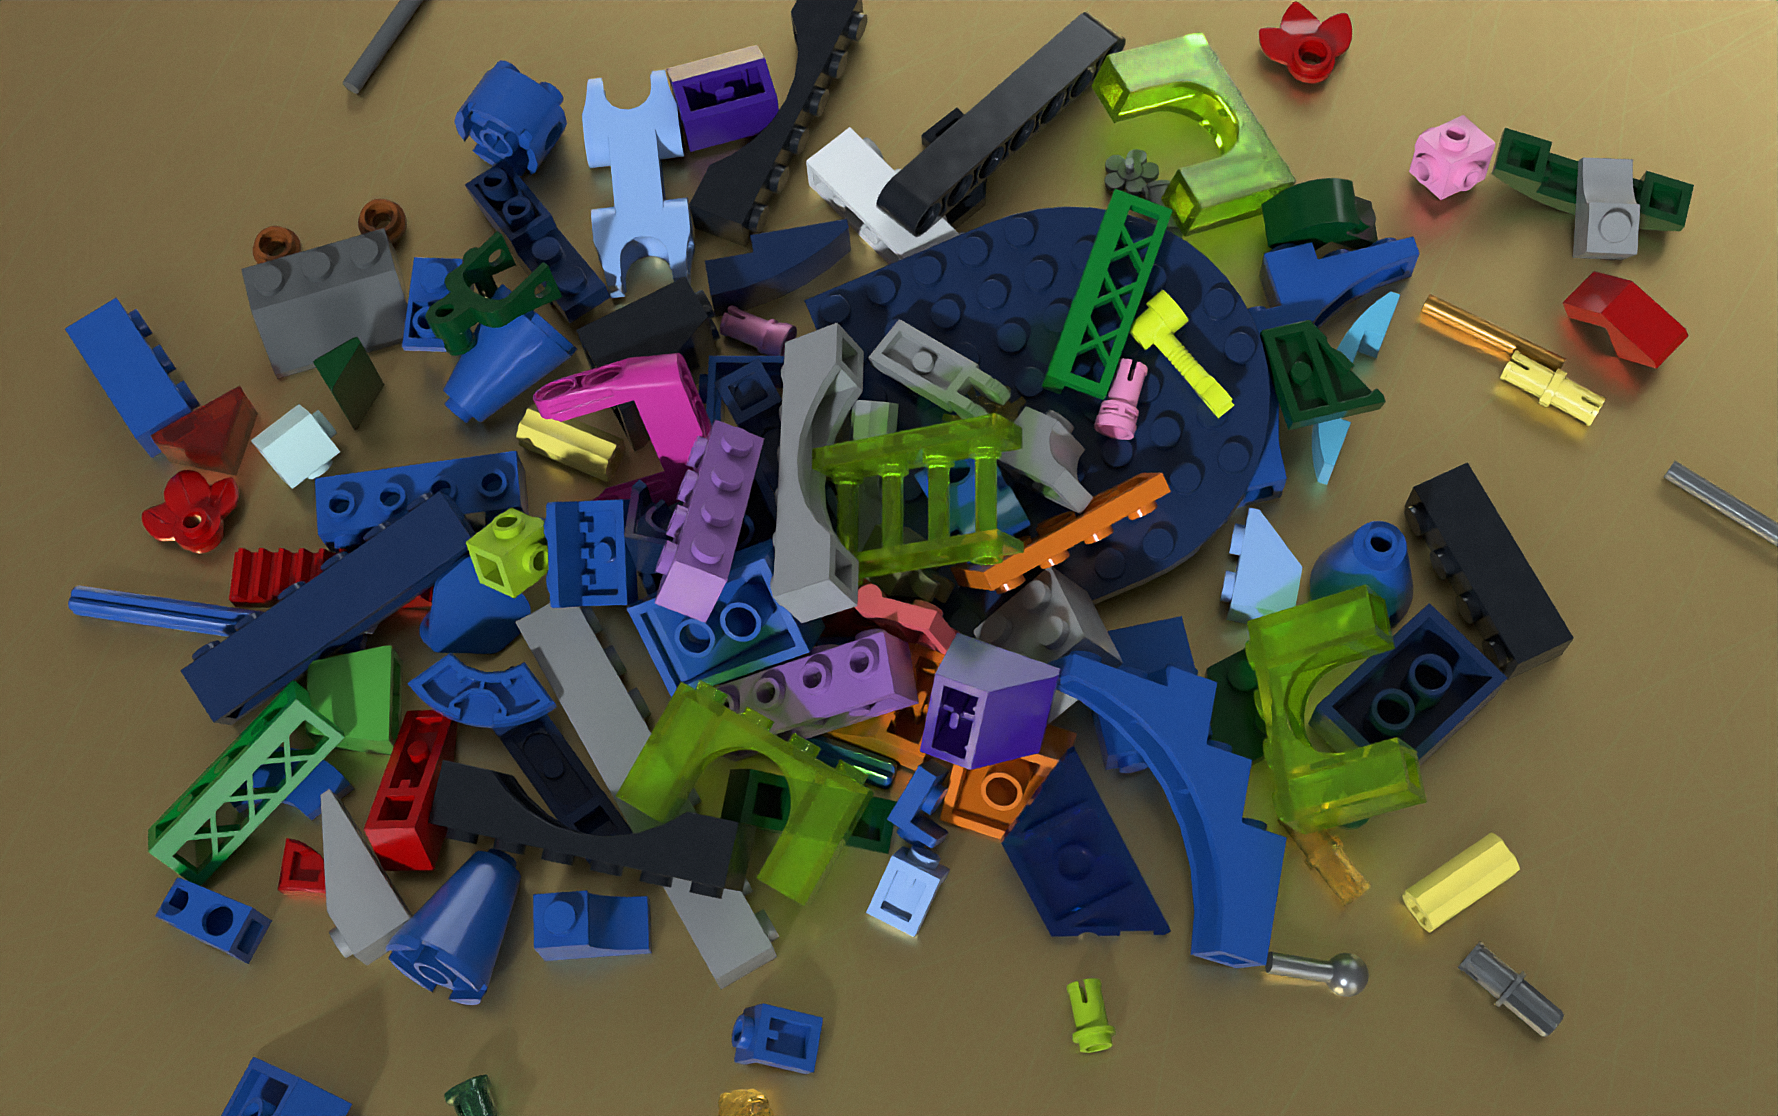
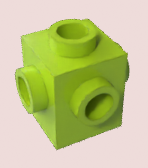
M509 508L504 513L496 516L490 524L466 541L479 582L514 599L528 587L537 583L549 570L548 541L544 534V521L539 517H532L516 509Z

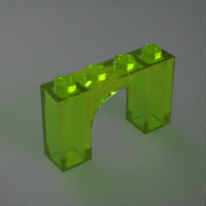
M1201 32L1106 56L1091 87L1114 123L1155 112H1174L1187 116L1201 124L1212 135L1219 147L1221 157L1178 169L1161 197L1165 207L1173 209L1171 216L1184 237L1262 215V203L1283 190L1294 186L1296 179L1291 173L1289 166L1267 136L1264 127L1258 122L1240 90L1235 86L1220 63L1217 54L1211 49Z
M1365 584L1247 621L1250 640L1245 643V651L1250 666L1256 671L1259 689L1254 691V701L1260 717L1265 720L1268 739L1263 741V751L1265 759L1275 775L1277 790H1274L1272 793V801L1278 818L1287 826L1305 835L1426 803L1427 799L1417 751L1400 738L1395 737L1340 753H1322L1314 749L1305 730L1304 713L1308 697L1316 683L1326 673L1343 664L1395 649L1385 599Z
M701 679L696 688L680 682L617 792L616 797L657 821L666 824L677 817L700 775L714 760L727 753L739 750H753L763 753L778 765L788 782L791 794V810L788 822L758 874L757 879L803 906L812 905L875 793L873 789L864 785L869 775L841 759L835 768L817 758L822 748L794 732L789 741L770 731L775 721L746 706L742 715L724 705L728 697L726 693Z

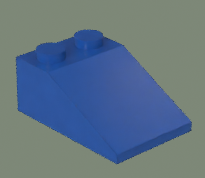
M773 538L734 553L728 580L706 623L654 604L658 591L627 607V611L672 700L809 653L824 631L825 625L821 617L801 623L773 598L770 586L771 578L774 575L775 549Z

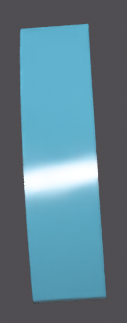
M1391 291L1371 305L1354 322L1336 350L1341 351L1352 363L1357 352L1377 358L1400 294ZM1340 418L1313 425L1312 457L1317 482L1325 485L1328 484L1351 422Z

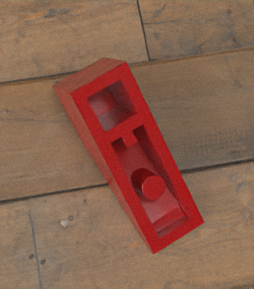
M410 710L406 712L364 827V831L384 871L434 870L448 827L430 824L428 820L443 760L454 762L458 722L439 714L435 710Z

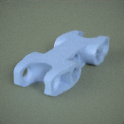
M665 70L652 71L650 75V95L644 103L632 109H619L608 102L602 78L588 79L582 122L588 165L590 168L611 166L614 206L591 209L593 242L598 252L600 264L604 270L611 298L625 297L628 269L635 261L647 256L659 257L665 260L670 265L674 282L686 277L691 285V268L695 253V243L688 197L666 200L662 159L685 156L678 106L671 93Z

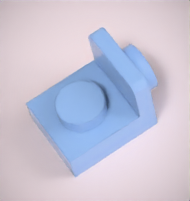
M913 845L910 849L902 846L891 856L866 913L915 937L924 922L939 886L946 880L950 869L940 864L941 858L929 849Z

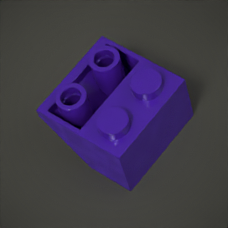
M757 45L666 68L690 152L757 135L773 120L779 111L778 99L766 59Z
M957 633L935 673L920 752L969 770L1039 753L1043 745L1061 669Z

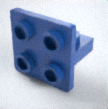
M630 499L547 503L544 534L548 541L549 570L546 575V586L550 593V606L552 608L630 605L638 601L637 569L624 539Z

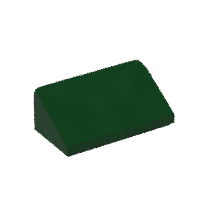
M358 336L351 338L313 361L353 429L360 425L385 385Z

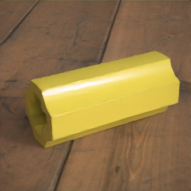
M535 403L527 408L523 419L519 423L516 439L519 440V446L606 482L615 477L626 450L624 439L573 418L562 422L542 418Z
M1491 832L1405 890L1402 897L1407 909L1413 914L1419 925L1430 933L1511 878L1520 870L1515 855L1508 849L1504 841Z

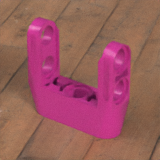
M680 353L627 358L552 381L542 386L533 395V400L541 417L560 422L634 400L664 470L663 472L639 478L647 485L652 501L655 504L661 499L666 502L667 506L680 501L676 498L685 473L688 469L693 471V467L686 464L697 436L707 438L712 427L689 368ZM639 479L605 488L599 496L591 501L630 499L632 486Z

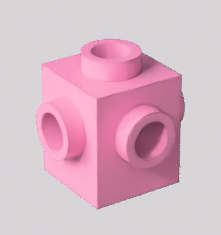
M1462 115L1436 128L1431 127L1419 135L1415 143V152L1409 172L1435 196L1443 200L1459 191H1467L1485 179L1496 143L1467 117Z

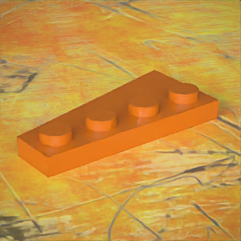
M1140 473L1094 496L1082 514L1076 516L1074 511H1069L1057 516L1055 515L1037 524L1036 531L1038 536L1031 539L1029 535L1012 541L1008 540L991 551L993 558L979 565H968L966 560L950 567L959 586L990 591L995 590L997 594L1008 592L1024 583L1025 578L1023 574L1040 565L1041 569H1046L1066 560L1070 556L1067 549L1084 540L1085 544H1092L1106 538L1114 532L1112 524L1128 516L1129 520H1134L1154 511L1158 507L1155 500L1168 494L1171 490L1163 473Z

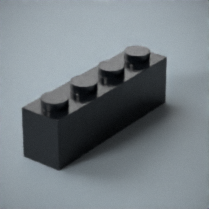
M1468 462L1414 486L1405 504L1404 514L1406 521L1416 536L1422 535L1431 550L1430 560L1438 576L1443 580L1448 579L1457 594L1456 605L1461 616L1467 623H1474L1483 638L1482 648L1485 656L1497 668L1500 667L1503 674L1508 677L1507 680L1562 655L1574 637Z

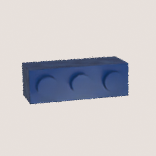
M114 298L65 328L135 439L151 458L203 427L193 412L195 408L200 406V403L184 380L177 385L174 383L169 374L176 370V367L160 344L153 349L145 338L153 334V332L137 309L128 313L119 300Z

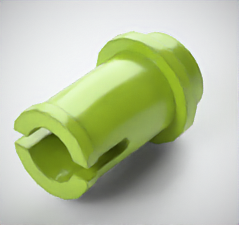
M1097 978L1083 979L1087 1002L1084 988L1080 987L1079 981L1072 982L1066 988L1070 996L1076 1032L1072 1034L1073 1042L1079 1043L1080 1051L1084 1053L1102 1051L1112 1047L1111 1037L1116 1034L1114 1026L1108 1024L1101 990V980Z

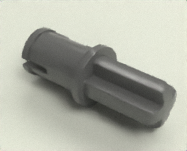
M1480 941L1458 966V969L1464 971L1495 997L1497 1001L1494 1004L1498 1008L1504 1004L1543 1037L1550 1035L1561 1023L1564 1017L1563 1012L1524 980L1527 975L1524 971L1518 974Z

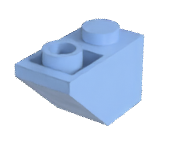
M1249 507L1245 524L1235 523L1229 554L1238 555L1235 572L1227 570L1225 572L1220 601L1229 602L1226 620L1288 632L1295 613L1303 567L1260 509Z

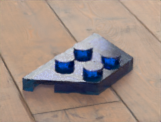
M1075 746L1067 749L1001 837V844L1051 937L1079 936L1085 932L1095 933L1098 936H1120V931H1153L1154 935H1165L1171 932L1168 921Z

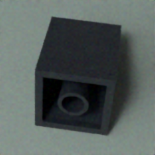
M686 277L577 329L590 370L632 357L680 353L685 359L695 385L699 383L700 374H707L709 356H717L714 342L720 339L719 332L712 320L715 317V313L703 290L694 293ZM635 401L610 407L634 452L643 448L650 440V437Z

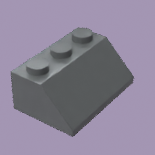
M385 228L241 269L251 312L277 379L316 368L313 363L316 358L353 337L358 336L367 353L403 342L409 297L398 255Z

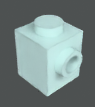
M300 404L251 440L280 478L292 489L307 477L308 479H314L325 473L333 464L332 458L340 453V450L331 440L337 434L331 423L319 410L311 415Z

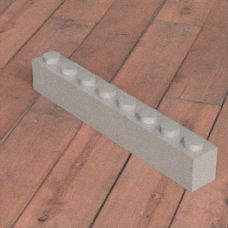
M549 603L516 621L520 632L633 834L664 825L686 812L696 813L693 806L702 802L686 774L678 779L676 778L668 764L676 756L663 732L659 731L652 735L643 720L650 716L651 712L637 687L627 692L619 678L627 670L613 645L603 649L595 636L596 633L603 629L590 606L552 608ZM673 878L672 887H664L720 989L727 987L777 957L771 942L779 938V935L764 909L755 914L744 897L753 892L746 878L743 892L724 889L722 899L689 892L692 881Z

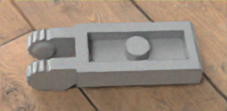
M902 320L896 322L868 357L872 367L946 411L950 413L955 411L964 421L982 430L992 420L983 407L965 397L970 388L973 386L982 396L998 405H1004L1011 396L1006 386L981 371L978 364Z

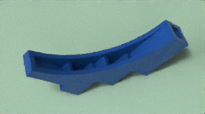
M1392 237L1384 238L1363 249L1349 251L1348 249L1334 250L1321 259L1317 258L1312 242L1298 246L1293 243H1286L1273 248L1268 253H1264L1259 278L1270 308L1266 309L1264 306H1255L1248 309L1258 333L1260 334L1265 329L1310 320L1319 329L1344 306L1376 288L1411 277L1420 254L1414 237L1400 240ZM1270 375L1269 424L1264 450L1256 474L1245 497L1237 508L1280 498L1287 480L1279 445V401Z
M1080 650L1071 651L1068 656L1048 662V665L1061 669L1056 690L1080 700L1110 722L1140 753L1166 794L1180 826L1191 869L1194 905L1191 955L1233 968L1266 965L1287 837L1266 831L1267 824L1262 821L1242 818L1252 760L1232 753V746L1226 743L1207 740L1217 682L1198 676V670L1186 664L1169 663L1164 669L1146 673L1136 668H1114L1102 664V658L1099 655Z

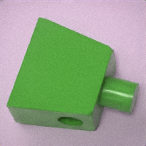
M392 645L311 662L308 666L307 691L310 694L311 706L344 731L345 738L334 749L391 755L402 725L403 660ZM304 720L306 734L317 745L325 735Z

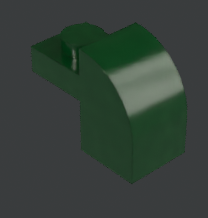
M1323 178L1302 182L1283 190L1261 204L1268 247L1272 249L1286 243H1293L1298 246L1312 242L1316 251L1329 242H1333L1358 250L1370 247L1378 241L1375 226L1376 216L1372 203L1369 200L1355 196L1353 182L1347 179Z

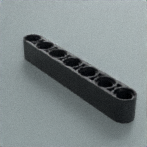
M1088 11L1080 14L894 175L879 194L876 207L913 236L919 237L926 233L1107 72L1122 53L1126 39Z

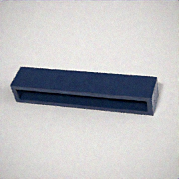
M441 491L435 495L432 492H428L419 496L406 507L408 512L406 515L393 524L384 522L371 529L363 537L365 543L348 554L347 551H344L329 558L320 567L322 573L308 583L300 581L283 590L277 597L280 602L264 613L256 611L241 619L235 625L237 632L221 643L216 640L199 648L192 655L194 661L180 671L214 723L233 725L282 691L292 680L296 681L308 673V666L311 662L334 655L364 634V632H367L432 587L441 574L461 557L469 554L466 541L476 533L455 501Z

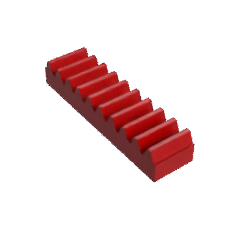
M238 548V552H235L229 601L235 607L271 608L280 602L277 597L283 590L300 581L308 583L322 573L320 569L322 564L338 553H332L325 548H319L318 553H312L305 548H299L298 553H292L285 548H279L278 552H271L265 548H259L258 552ZM339 548V551H338V553H341V552H344V551H347L348 554L351 553L350 551H348V550H346V549H340V548ZM434 585L400 609H431Z

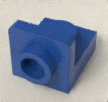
M933 759L918 766L887 818L888 821L899 827L897 834L902 839L919 848H924L925 846L934 848L942 843L949 833L946 829L924 816L925 812L931 816L936 811L948 791V788L943 786L942 783L950 770Z
M764 1003L745 1008L743 1014L738 1016L732 1031V1046L736 1048L734 1062L744 1065L760 1063L803 1074L814 1073L823 1018Z

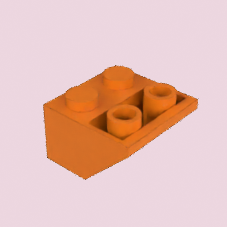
M908 643L919 703L827 732V734L861 749L894 759L898 764L916 771L919 765L929 761L932 757L920 752L935 673L945 655L917 643Z

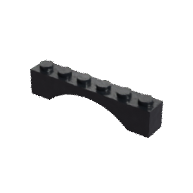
M862 0L796 1L791 10V18L798 58L795 77L787 98L773 120L754 140L732 155L708 167L689 203L694 228L743 247H747L751 240L750 235H753L754 232L760 233L763 230L769 215L768 205L774 193L780 194L783 191L789 177L788 166L794 154L800 155L803 152L809 137L808 127L814 115L817 117L822 115L829 97L828 88L833 78L839 79L844 73L848 61L847 51L852 41L858 42L863 36L867 25V14L863 13Z
M446 760L442 762L428 820L430 824L448 827L445 836L448 839L477 844L480 834L495 838L494 849L525 855L526 846L543 848L541 859L573 866L575 856L592 859L590 866L592 871L622 877L624 867L641 870L639 879L641 882L671 888L673 878L692 881L689 892L722 899L724 889L743 892L757 828L739 822L686 812L664 825L636 834L607 837L589 835L574 830L548 815L526 794L513 775Z

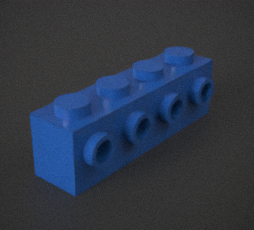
M517 451L315 478L318 536L330 552L338 553L339 548L352 552L365 543L363 537L371 529L384 522L393 524L408 513L406 507L413 500L425 493L432 492L435 495L439 491L455 501L476 533L509 508L529 515L525 469Z

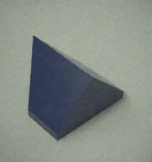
M640 479L632 486L624 539L638 574L658 573L655 572L656 565L666 541H673V537L666 535L673 512L663 499L655 504L652 501L647 485Z

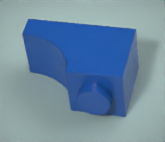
M588 890L533 894L534 949L544 961L652 953L651 912L648 896H604L589 893Z

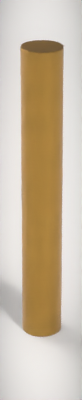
M1429 294L1421 309V312L1513 355L1515 350H1518L1520 354L1554 372L1558 368L1561 369L1566 358L1432 294Z

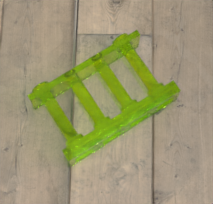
M992 413L812 448V469L832 478V482L838 485L837 537L842 545L859 561L858 586L863 584V578L969 561L978 565H995L1003 562V556L1024 553V542L997 529V459L1002 457V452L1023 449L1022 428L1003 416ZM971 458L975 460V533L950 537V468L955 466V461ZM926 467L928 468V540L903 544L904 476L909 474V469ZM879 475L882 476V548L858 552L859 485L864 482V478Z

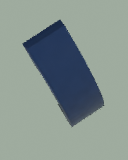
M758 358L715 381L714 384L737 427L764 438L758 465L759 467L761 466L775 494L778 488L779 477L777 449L780 446L781 421L779 408L782 405V399ZM825 481L827 513L833 531L840 542L855 535L856 531L832 488Z
M547 714L520 725L492 728L558 821L574 830L589 835L607 837L633 834L618 810L596 783ZM585 858L591 866L592 859Z

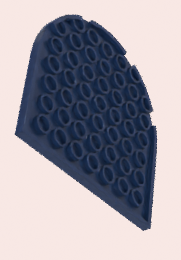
M1054 207L1013 214L982 225L804 300L816 330L838 323L864 351L863 392L857 400L899 404L894 459L901 465L903 483L898 498L893 503H890V509L897 526L909 527L946 553L936 572L952 581L955 587L946 603L940 602L935 597L929 603L941 609L944 620L959 633L976 639L973 630L1045 569H1041L1040 565L1027 571L1023 574L1025 578L1024 583L1002 594H997L995 590L990 591L959 586L950 567L965 560L952 539L960 534L958 529L951 533L947 532L933 509V505L940 502L939 497L929 501L914 475L976 438H979L990 454L1026 406L1045 415L1049 410H1053L1066 418L1074 426L1071 435L1085 449L1078 460V481L1092 497L1140 473H1163L1171 490L1168 494L1155 500L1158 507L1154 511L1134 520H1129L1128 516L1112 524L1114 529L1112 534L1092 544H1085L1084 540L1067 549L1070 556L1066 560L1052 566L1086 590L1094 605L1162 576L1191 558L1224 523H1227L1245 497L1256 474L1264 450L1269 424L1270 384L1263 344L1249 310L1227 277L1204 254L1168 230L1164 233L1134 320L1148 309L1146 303L1161 290L1169 294L1189 320L1174 333V336L1188 350V353L1192 355L1191 357H1194L1198 364L1225 389L1233 399L1232 403L1234 406L1218 419L1186 381L1184 376L1181 375V372H1178V369L1171 364V361L1163 355L1155 344L1145 351L1129 333L1120 359H1132L1127 379L1129 380L1132 369L1135 370L1137 361L1143 363L1148 368L1136 407L1139 410L1136 422L1137 427L1134 438L1130 440L1110 438L1094 429L1096 416L1099 414L1101 403L1104 400L1064 386L1061 394L1041 388L1106 211L1105 209ZM1127 215L1124 223L1133 243L1152 236L1156 226L1151 222L1131 215ZM1120 237L1114 252L1124 248ZM1148 247L1138 251L1142 262ZM1129 255L1111 262L1107 270L1117 290L1135 282L1138 276ZM1102 284L1097 298L1108 294L1104 284ZM1131 293L1120 297L1125 308ZM1112 301L1093 309L1090 317L1099 336L1118 329L1121 323V319ZM898 320L904 321L975 362L981 371L1006 386L1011 396L1004 405H998L982 396L973 386L965 395L973 403L983 407L991 417L992 421L985 429L982 430L973 424H969L955 411L951 413L872 367L868 357ZM1085 330L1080 345L1091 341L1087 330ZM1114 340L1104 344L1108 354L1111 351ZM1091 349L1076 356L1070 373L1099 383L1104 365L1096 349ZM996 463L1002 473L1001 476L1007 486H1010L1031 524V526L1022 530V533L1010 539L1011 541L1029 535L1032 539L1038 536L1036 531L1037 524L1055 515L1073 511L1018 485ZM990 551L971 564L979 565L993 558L992 552Z

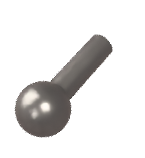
M1269 952L1267 964L1265 965L1266 973L1325 982L1334 993L1343 997L1355 996L1362 992L1369 978L1368 968L1364 961L1351 953H1340L1327 961Z

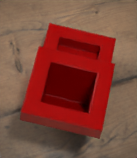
M1594 271L1562 302L1569 318L1606 328L1618 358L1657 369L1688 337L1686 328L1631 280Z

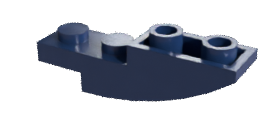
M505 159L465 184L467 191L495 232L498 231L503 235L510 253L528 276L543 262L549 266L562 295L561 298L549 304L551 306L554 304L569 323H572L611 298L606 285L561 233L550 212ZM546 281L537 286L540 292L545 289Z

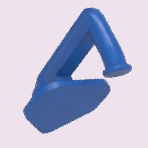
M466 554L437 578L434 584L431 610L423 618L419 634L423 642L437 653L494 654L501 651L521 633L516 621L531 614L530 604L522 593L514 599L481 584L471 556Z

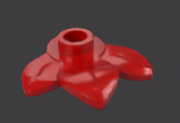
M1297 1L1292 2L1284 13L1280 28L1266 27L1259 29V43L1266 56L1273 61L1287 65L1291 75L1305 83H1318L1328 78L1333 71L1335 58L1346 52L1352 41V24L1347 13L1333 15L1320 23L1308 9ZM1312 60L1317 64L1311 65L1305 63L1304 61Z
M179 471L167 482L164 490L165 502L142 512L143 525L157 541L176 540L180 547L198 554L209 552L216 548L224 537L223 519L237 507L240 496L238 485L233 477H228L210 486L204 476L197 471Z

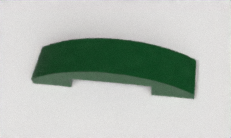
M1505 128L1501 135L1492 174L1513 189L1536 201L1575 215L1578 161L1550 153L1551 141ZM1646 171L1640 180L1633 178L1635 200L1637 204H1640L1639 229L1681 231L1685 227L1694 185L1650 171Z

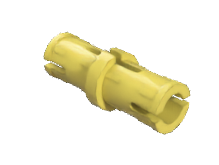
M1515 350L1511 360L1507 363L1500 376V379L1506 380L1540 398L1538 404L1546 408L1551 404L1585 422L1588 426L1592 424L1606 400V397L1600 396L1566 378L1567 372L1558 368L1554 372L1520 354L1518 350Z

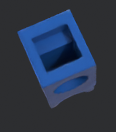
M178 877L175 879L155 915L158 919L184 931L197 940L247 964L251 961L272 920L253 907Z

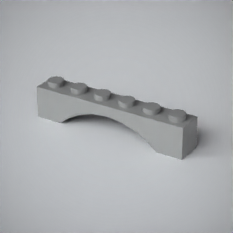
M838 323L786 341L784 365L781 367L783 394L782 405L779 408L781 421L780 446L777 449L779 477L778 488L775 491V502L777 505L776 531L773 534L775 559L774 575L771 578L770 586L776 602L788 610L801 623L858 606L859 561L842 545L833 531L826 509L825 496L828 460L835 438L849 410L863 392L864 351Z

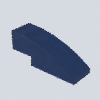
M847 219L750 235L753 248L752 253L705 260L715 317L723 316L725 312L728 313L727 309L731 305L745 311L776 300L806 285L830 269L851 251Z

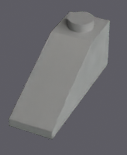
M328 789L320 794L326 906L327 912L336 926L329 931V934L345 958L353 954L367 966L389 952L385 950L391 937L413 914L386 871L383 870L378 858L344 803Z

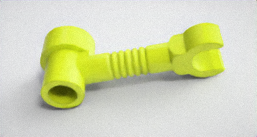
M1161 290L1146 303L1148 309L1133 321L1129 333L1145 351L1155 344L1163 355L1171 361V364L1178 369V372H1181V375L1184 376L1198 396L1219 419L1234 406L1232 403L1233 399L1198 364V361L1191 357L1192 355L1188 353V350L1174 336V333L1189 320L1169 294Z

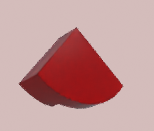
M286 838L277 890L282 894L326 897L324 858L306 843Z

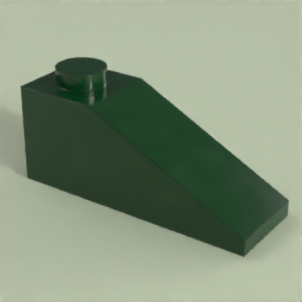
M730 769L720 819L757 827L756 829L888 854L894 824L888 821L887 818L897 801L754 769Z

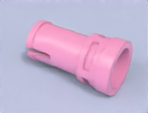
M733 305L728 307V313H724L720 324L721 335L729 336L757 347L759 353L767 354V356H784L785 342L795 339L797 336V328L794 325L778 322L772 318L767 321L742 311Z
M1119 359L1107 400L1101 403L1099 414L1096 416L1094 429L1100 434L1120 440L1134 438L1139 410L1136 407L1144 378L1148 372L1147 366L1137 361L1135 370L1132 369L1128 380L1132 359Z

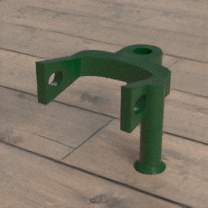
M496 231L481 247L469 249L463 256L464 263L448 273L444 283L449 294L428 309L426 320L435 337L442 339L447 353L449 352L452 356H458L469 352L476 345V337L470 328L478 322L487 327L500 328L523 314L561 298L562 295L549 266L543 262L506 298L500 300L492 299L498 289L492 275L516 265L503 235ZM500 249V256L493 262H489L490 255ZM546 281L545 289L535 294L536 287ZM473 284H475L479 294L470 289Z

